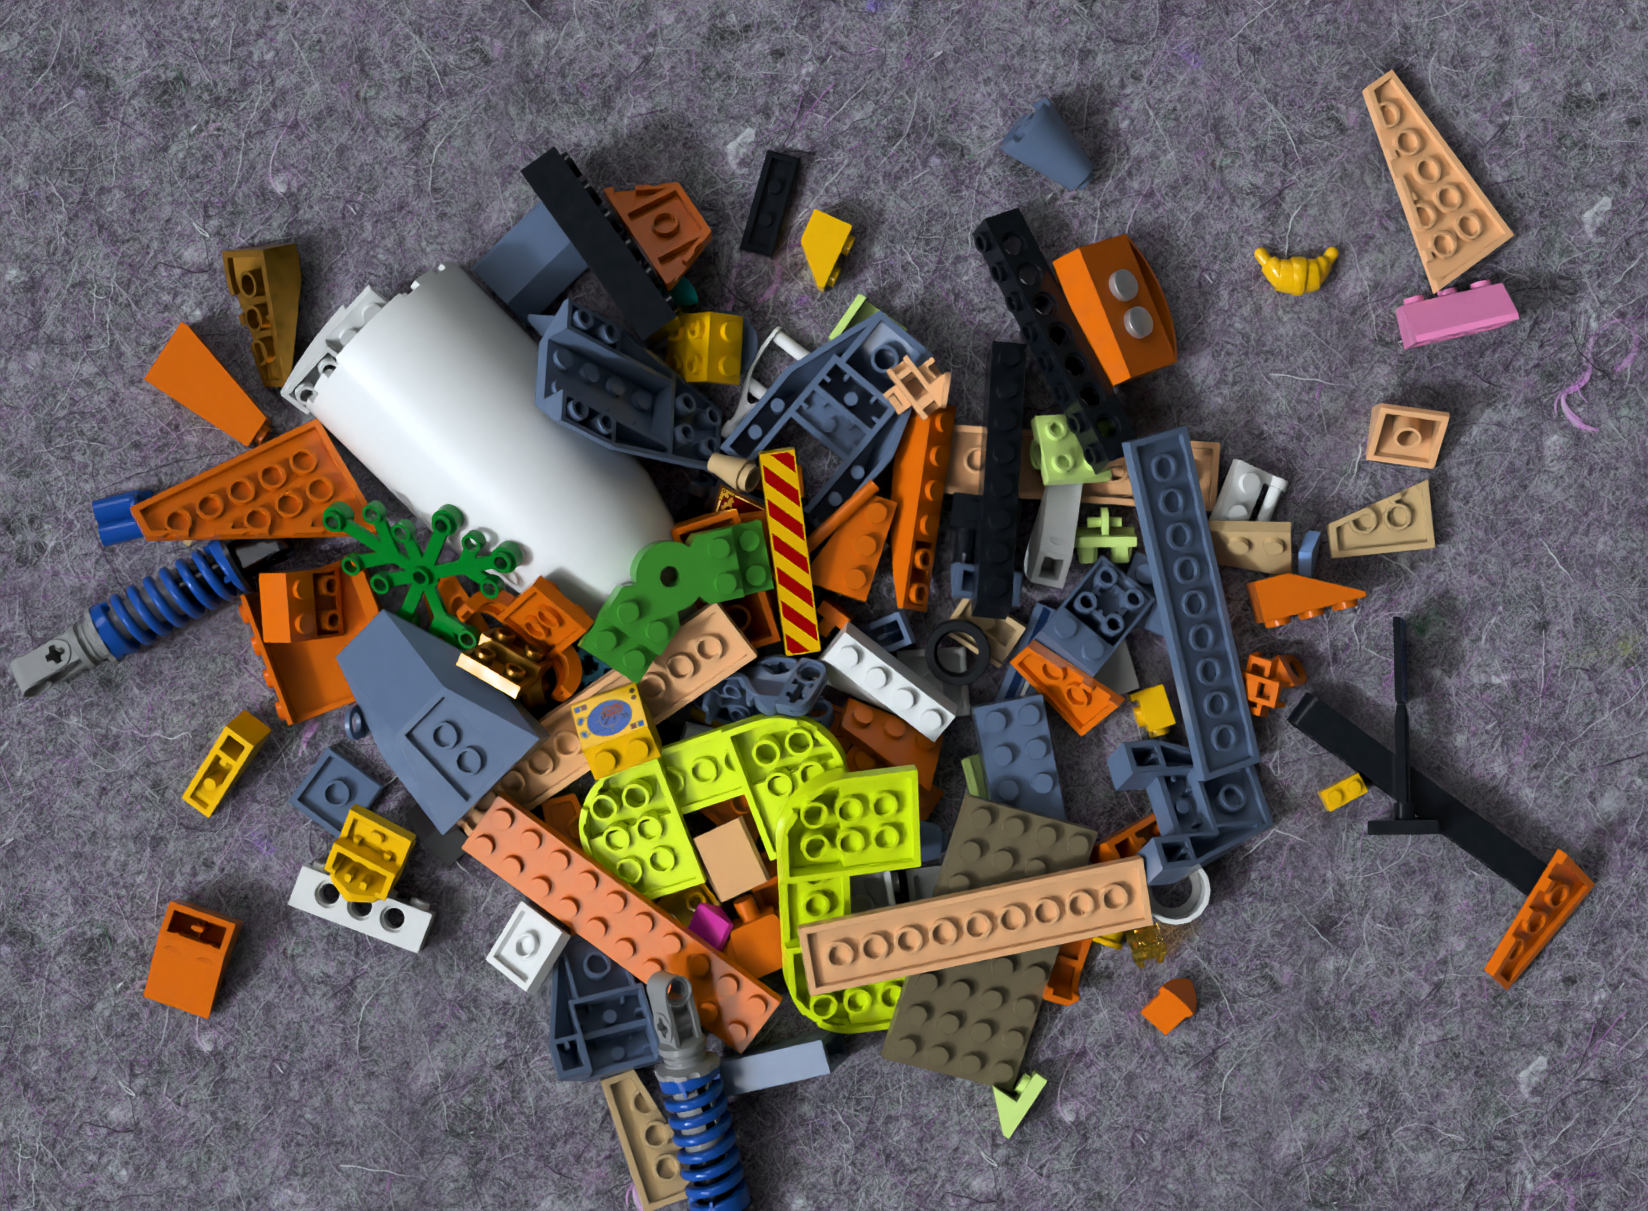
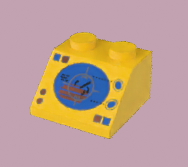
M631 682L571 704L581 748L595 781L661 757L662 740L638 684Z

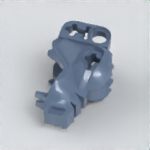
M784 653L766 655L751 668H740L693 700V705L706 713L705 722L707 724H711L713 720L727 725L761 713L767 716L779 715L781 713L789 716L805 715L829 730L835 719L832 704L825 700L823 696H820L828 680L825 665L814 659L805 657L797 659L796 657L786 656ZM815 673L820 676L816 680L810 681L809 674ZM815 710L827 711L821 717L810 716V713Z

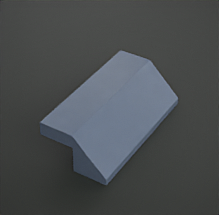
M540 200L471 268L528 326L530 324L528 322V314L539 315L589 266ZM602 204L598 206L601 211L605 209ZM619 223V226L623 230L620 233H618V235L621 236L626 230Z

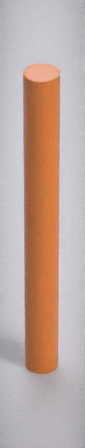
M871 479L806 538L808 555L880 490ZM773 568L771 569L772 579L776 582Z

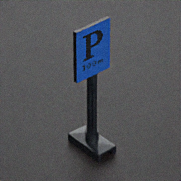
M1393 617L1395 701L1397 702L1395 712L1397 803H1393L1394 817L1368 821V835L1442 834L1441 820L1415 817V803H1411L1409 713L1406 706L1408 704L1406 621L1401 617Z

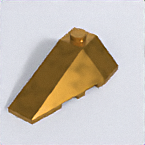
M296 243L272 244L222 251L227 286L231 296L237 295L243 311L239 315L241 325L249 328L253 338L250 349L264 387H283L292 372L301 287L300 257L297 253Z

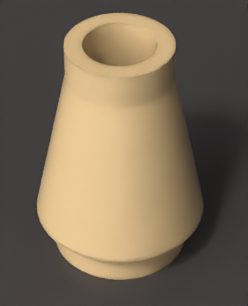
M715 452L711 455L707 464L708 471L716 474L738 492L753 491L761 477L760 467L756 466L755 461Z

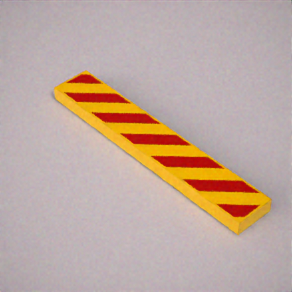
M794 447L760 451L758 454L786 656L819 652L821 648Z

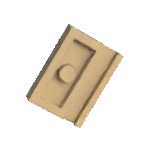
M962 598L949 620H969L978 625L988 637L991 649L989 662L1000 668L1027 625L1011 614H1008L1006 620L971 616L972 600ZM963 632L948 634V636L978 655L977 643L971 636Z

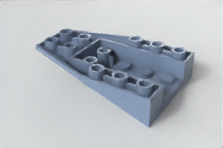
M382 609L336 656V659L382 757L442 836L455 832L479 808L477 804L519 762L527 760L551 735L517 699L456 665L461 653L464 652L463 650L389 610Z

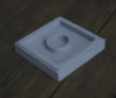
M328 746L288 802L332 835L339 838L352 806L356 803L369 810L385 788V785L332 746Z

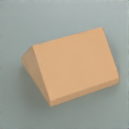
M1379 403L1372 407L1366 460L1434 469L1450 413Z
M742 816L692 838L701 864L719 902L729 900L771 880Z

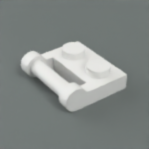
M1233 459L1209 520L1249 521L1264 484L1269 488L1255 521L1270 522L1282 492H1286L1289 482L1242 460Z

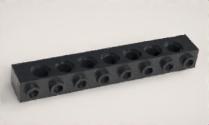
M1019 207L985 218L972 233L975 246L982 253L990 268L992 279L998 284L1004 295L1006 306L1013 313L1020 327L1022 338L1029 344L1036 358L1038 369L1045 375L1052 389L1054 400L1060 404L1067 418L1070 431L1078 439L1086 462L1092 466L1096 475L1126 464L1122 442L1138 437Z

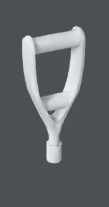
M777 326L772 331L750 366L745 378L738 408L732 419L727 420L721 428V436L724 439L730 436L756 405V403L751 404L748 402V392L760 400L768 390L752 378V375L760 358L772 341L796 360H800L810 354L809 351L781 331L782 327Z

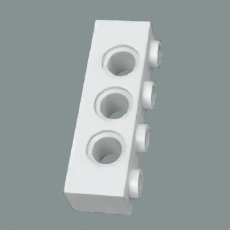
M314 861L313 865L306 864L302 866L288 905L417 954L423 950L436 915L435 911L429 909L430 903L415 897H411L410 901L403 900L397 897L398 891L393 889L386 901L380 899L372 903L371 912L366 915L361 914L356 909V902H347L341 894L336 902L326 900L323 894L324 887L328 883H333L330 879V872L324 870L325 863ZM391 908H398L403 912L405 919L402 926L396 927L389 922L388 912Z

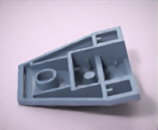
M579 934L570 937L553 965L549 1051L558 1081L588 1082L654 1065L662 1061L663 1057L659 1055L658 1051L660 1041L654 1027V1016L647 994V984Z

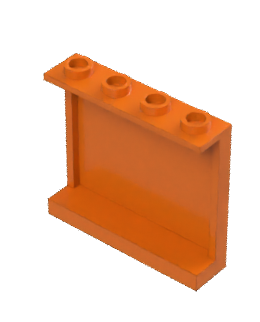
M343 559L320 567H339L344 636L294 643H265L263 641L260 590L249 595H240L242 604L238 605L240 615L245 624L250 623L254 633V636L250 638L252 647L258 657L261 655L266 665V669L262 670L265 682L269 689H275L279 700L275 702L277 714L281 721H287L288 726L296 725L356 702L336 656L382 610L377 593L371 587V577L367 568H364L356 576H350L342 569L341 562Z

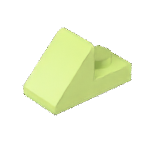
M1033 1069L1030 1075L1024 1073L1014 1088V1091L1017 1092L1015 1098L1003 1089L992 1085L1001 1131L1008 1139L1047 1083L1046 1077Z

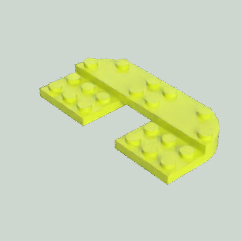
M764 713L757 714L662 746L661 757L598 779L594 783L585 799L579 819V835L583 850L649 900L705 883L707 877L683 814L745 794L770 861L777 859V823L788 799L801 785L818 774L837 768H842L845 773L850 772L846 763L847 756L836 737L819 722L805 715L789 716L781 713L773 716H767Z
M914 764L845 773L842 768L823 772L801 785L788 799L780 814L776 829V855L783 976L798 1010L803 1016L806 1015L816 1022L818 1027L841 1034H856L889 1029L905 977L810 996L797 925L851 914L850 876L921 867L918 769Z

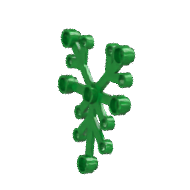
M377 500L371 501L362 509V516L367 523L375 526L379 537L354 522V512L345 502L336 501L325 509L322 521L327 530L331 532L344 531L374 550V552L363 554L357 552L348 554L341 562L344 572L350 576H356L364 568L395 563L404 570L393 572L381 570L376 573L370 580L372 589L378 594H385L393 586L412 583L402 607L394 614L419 627L420 618L416 610L425 593L434 615L428 632L439 638L443 636L444 641L463 651L477 645L481 632L477 627L467 625L448 613L437 587L440 578L464 574L480 584V591L485 597L494 599L504 590V582L498 575L489 574L484 570L495 569L500 573H510L523 561L521 549L510 541L502 542L493 550L492 554L477 556L478 552L486 545V538L480 531L471 530L461 540L463 551L459 560L438 563V558L447 537L453 535L461 528L464 522L461 511L451 504L441 506L433 514L432 528L434 531L424 554L415 535V525L408 519H401L391 529L386 517V508ZM371 509L377 513V516L373 514ZM401 528H403L407 534L403 533ZM471 539H473L477 543V545H474L471 542ZM397 541L404 544L408 555L400 550ZM489 583L495 587V590L490 587Z

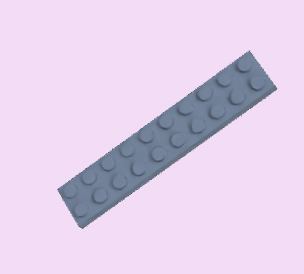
M1187 425L1122 442V447L1197 781L1205 782L1259 763L1261 760Z

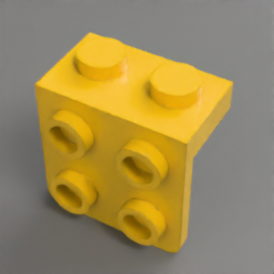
M717 312L686 313L681 315L678 319L683 327L668 337L665 363L688 383L706 382L731 386L740 385L743 316Z

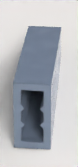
M819 1029L747 1049L742 1054L736 1052L720 1057V1073L724 1082L722 1092L729 1097L830 1074L849 1057L843 1034Z

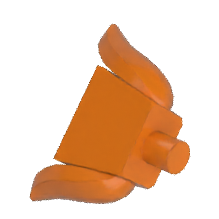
M752 894L738 898L733 904L740 918L731 921L734 926L721 953L758 979L782 968L780 911L773 904L761 910L758 909Z

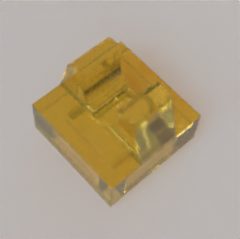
M1158 923L1124 932L1131 956L1138 968H1145L1144 960L1156 957L1158 964L1164 962L1165 954H1168Z

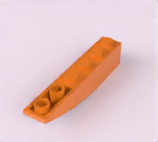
M947 405L946 408H938L925 420H922L912 408L895 451L891 501L897 502V506L890 525L893 578L898 608L922 612L927 610L956 413L955 406Z

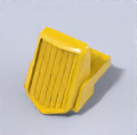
M355 803L349 810L339 838L333 843L324 870L330 872L332 883L347 902L374 903L380 899L386 901L401 877L407 859L416 844L415 839L417 835Z

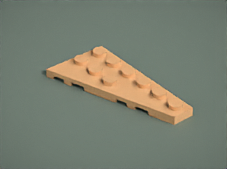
M1391 69L1362 91L1430 286L1433 294H1435L1513 237L1514 234Z

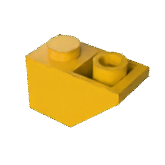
M814 209L800 241L816 287L824 293L827 285L834 287L842 269L836 265L841 254L848 256L856 237L851 235L852 225Z

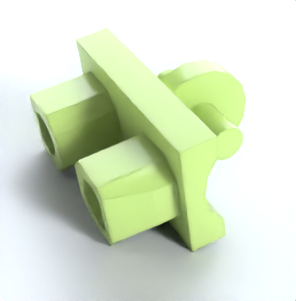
M1100 507V517H1087V527L1076 528L1074 548L1077 550L1079 563L1097 562L1098 547H1110L1111 562H1130L1132 547H1137V535H1135L1134 526L1122 527V517H1109L1108 507Z

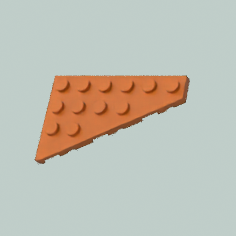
M317 418L130 507V512L146 541L352 537L344 531L331 532L323 525L322 519L325 509L336 501L348 504L354 512V522L378 535L375 526L367 523L362 516V509L368 502Z

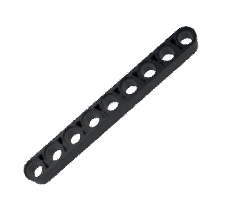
M1306 692L1286 720L1397 801L1395 754L1320 699ZM1411 766V803H1415V815L1441 820L1442 835L1529 897L1548 865Z

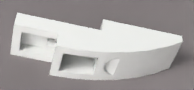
M368 285L348 307L343 304L306 349L280 392L281 396L305 414H308L310 411L306 408V403L310 396H317L318 393L313 388L321 375L330 368L333 371L338 365L336 364L337 359L335 357L389 300Z

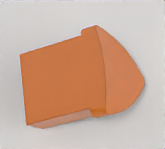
M1176 978L1166 982L1159 988V992L1143 1006L1140 1012L1165 1036L1186 1017L1190 1018L1195 1014L1197 999L1192 981L1186 978Z

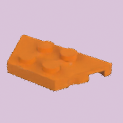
M679 182L662 183L658 186H651L649 184L635 185L634 191L615 192L614 187L603 189L604 198L667 292L672 290L713 239L712 231Z

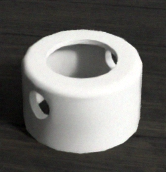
M1203 868L1188 876L1192 885L1191 895L1186 903L1180 907H1163L1153 897L1151 886H1147L1152 916L1163 923L1173 925L1189 923L1200 916L1208 905L1211 892L1209 879Z

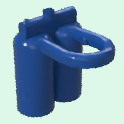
M140 489L92 501L93 512L99 523L100 539L104 547L144 537L130 512V507L152 497L154 494L152 490L143 492Z

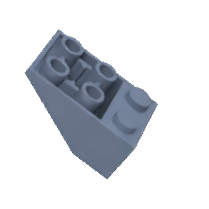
M1102 555L1031 642L1036 640L1086 674L1094 677L1156 599Z

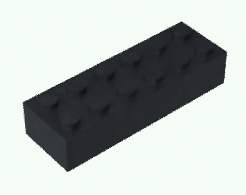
M554 146L520 171L649 350L683 327L678 319L683 315L679 306L668 292L663 296L661 295L659 289L663 286L648 264L641 267L638 263L643 258L628 236L623 239L620 238L618 233L623 230L607 207L602 211L599 209L598 206L602 201L586 179L582 183L578 180L582 173L567 151L560 155Z

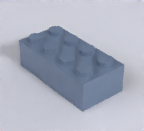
M1036 692L970 705L987 798L1066 820L1043 695Z

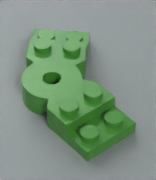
M757 519L691 533L685 542L686 545L675 541L659 540L644 546L632 561L630 567L631 583L615 586L595 617V622L584 634L578 646L635 684H639L656 656L662 655L680 627L678 611L688 608L697 599L704 603L714 604L774 589L761 520ZM669 566L674 572V578L669 585L664 586L660 575L662 570Z

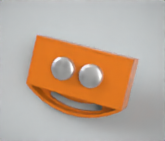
M1127 234L1079 247L1052 261L1056 270V279L1063 287L1069 306L1112 388L1148 376L1177 362L1176 334L1165 295L1146 258Z

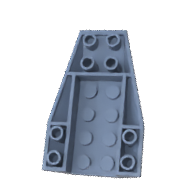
M569 298L562 303L539 343L535 405L555 422L610 450L708 471L707 464L711 455L715 452L720 453L722 410L686 382L685 379L624 328Z

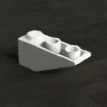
M1083 483L1045 486L1021 567L1030 582L1063 589L1073 556Z

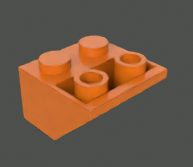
M339 567L258 573L263 641L265 643H294L344 636Z

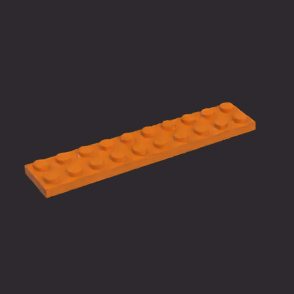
M504 792L497 796L461 847L645 984H647L648 979L653 973L661 970L686 977L692 985L694 1002L700 1016L701 1025L740 1054L744 1052L783 999V997Z

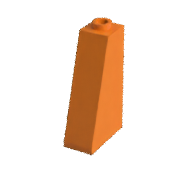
M181 321L144 380L246 447L253 449L257 445L265 443L272 431L269 428L272 423L270 417L196 330Z

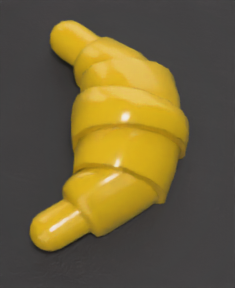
M1331 246L1326 249L1322 256H1318L1316 259H1306L1305 257L1298 256L1279 260L1276 256L1271 257L1265 248L1258 247L1254 252V256L1262 266L1261 271L1274 287V291L1288 293L1291 296H1303L1305 293L1320 290V286L1332 271V265L1338 258L1339 251L1336 247Z

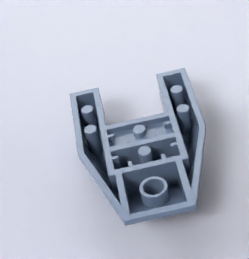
M880 310L788 366L720 446V449L728 456L750 459L756 463L759 459L758 452L766 451L792 419L795 420L844 461L803 510L816 517L813 528L816 529L870 479L874 482L894 457L912 407L903 414L898 415L889 400L884 397L883 394L895 385L887 375L886 370L890 367L891 369L896 367L903 361V357L906 355L918 368L933 357V354Z

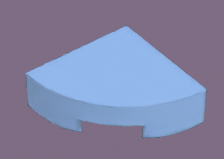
M1311 530L1308 533L1306 532L1299 549V576L1312 579L1319 552L1321 532Z

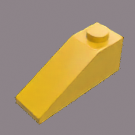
M244 709L225 726L181 798L207 818H210L255 758L272 729Z

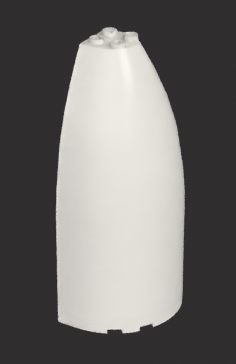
M443 262L438 267L440 272L436 274L430 269L412 283L411 288L413 291L411 293L397 294L361 328L335 357L337 359L336 364L338 365L333 371L330 368L321 375L313 388L318 394L316 397L312 395L308 398L306 408L432 532L434 531L432 528L433 514L445 504L456 506L463 514L464 522L461 528L453 535L447 537L445 543L461 556L463 551L461 540L471 530L480 531L486 538V545L478 552L477 556L492 554L493 550L504 541L513 542L519 546L523 553L522 563L510 573H500L495 569L484 571L489 574L498 575L504 582V588L515 596L519 595L541 575L544 579L555 583L564 596L571 602L582 606L586 610L587 615L594 620L615 586L631 583L630 567L632 561L644 546L659 540L674 541L670 531L675 524L672 514L649 472L636 455L610 450L555 422L535 405L539 345L455 262ZM471 539V542L474 545H477V543L473 539ZM668 566L662 570L660 579L664 586L669 585L673 581L674 572ZM695 602L688 608L677 612L679 623L698 611Z

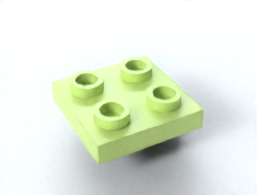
M1065 414L1035 416L1030 421L1034 436L1029 451L1030 462L1035 470H1041L1044 486L1108 482L1112 478L1111 469L1097 475L1094 473L1092 466L1084 458L1083 449L1078 439L1068 427Z

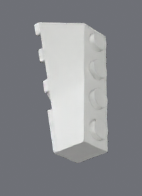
M847 621L817 658V661L825 665L828 678L827 685L900 716L933 742L937 740L956 717V703L849 621ZM815 673L809 674V677L817 679L820 676Z

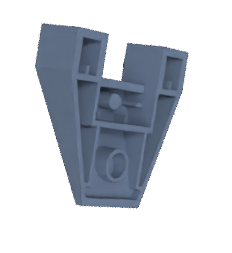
M1154 739L1123 742L1106 760L1116 791L1146 789L1161 836L1153 837L1136 854L1143 858L1147 886L1177 883L1274 825L1254 764L1205 782L1197 781L1189 747Z

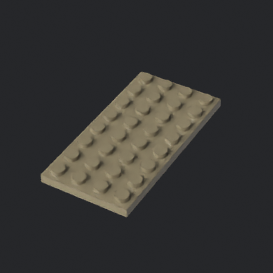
M965 793L932 897L1087 866L1098 831L1095 828ZM1060 945L906 976L880 1055L883 1059L990 1086L994 1085L998 1088L1012 1091L1043 999L1042 994L1046 983L1049 981Z

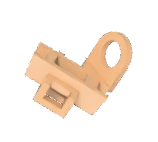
M906 355L900 364L893 369L890 367L886 370L887 375L895 385L883 395L889 400L898 415L903 414L912 407L919 417L925 420L938 408H946L951 372L946 371L942 375L935 366L933 357L917 368L908 355Z

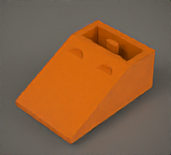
M1290 573L1245 584L1255 624L1265 623L1266 628L1291 623L1290 616L1298 614L1299 620L1324 615L1323 607L1332 606L1333 611L1359 606L1357 599L1366 597V592Z
M180 898L170 901L158 934L143 997L209 1019L243 920Z

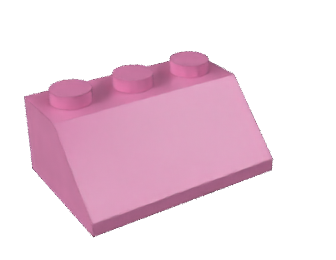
M1491 279L1470 284L1471 290L1458 293L1457 287L1438 291V297L1425 300L1424 295L1403 299L1404 305L1395 310L1404 350L1502 328L1518 320L1519 315L1503 283L1492 285Z

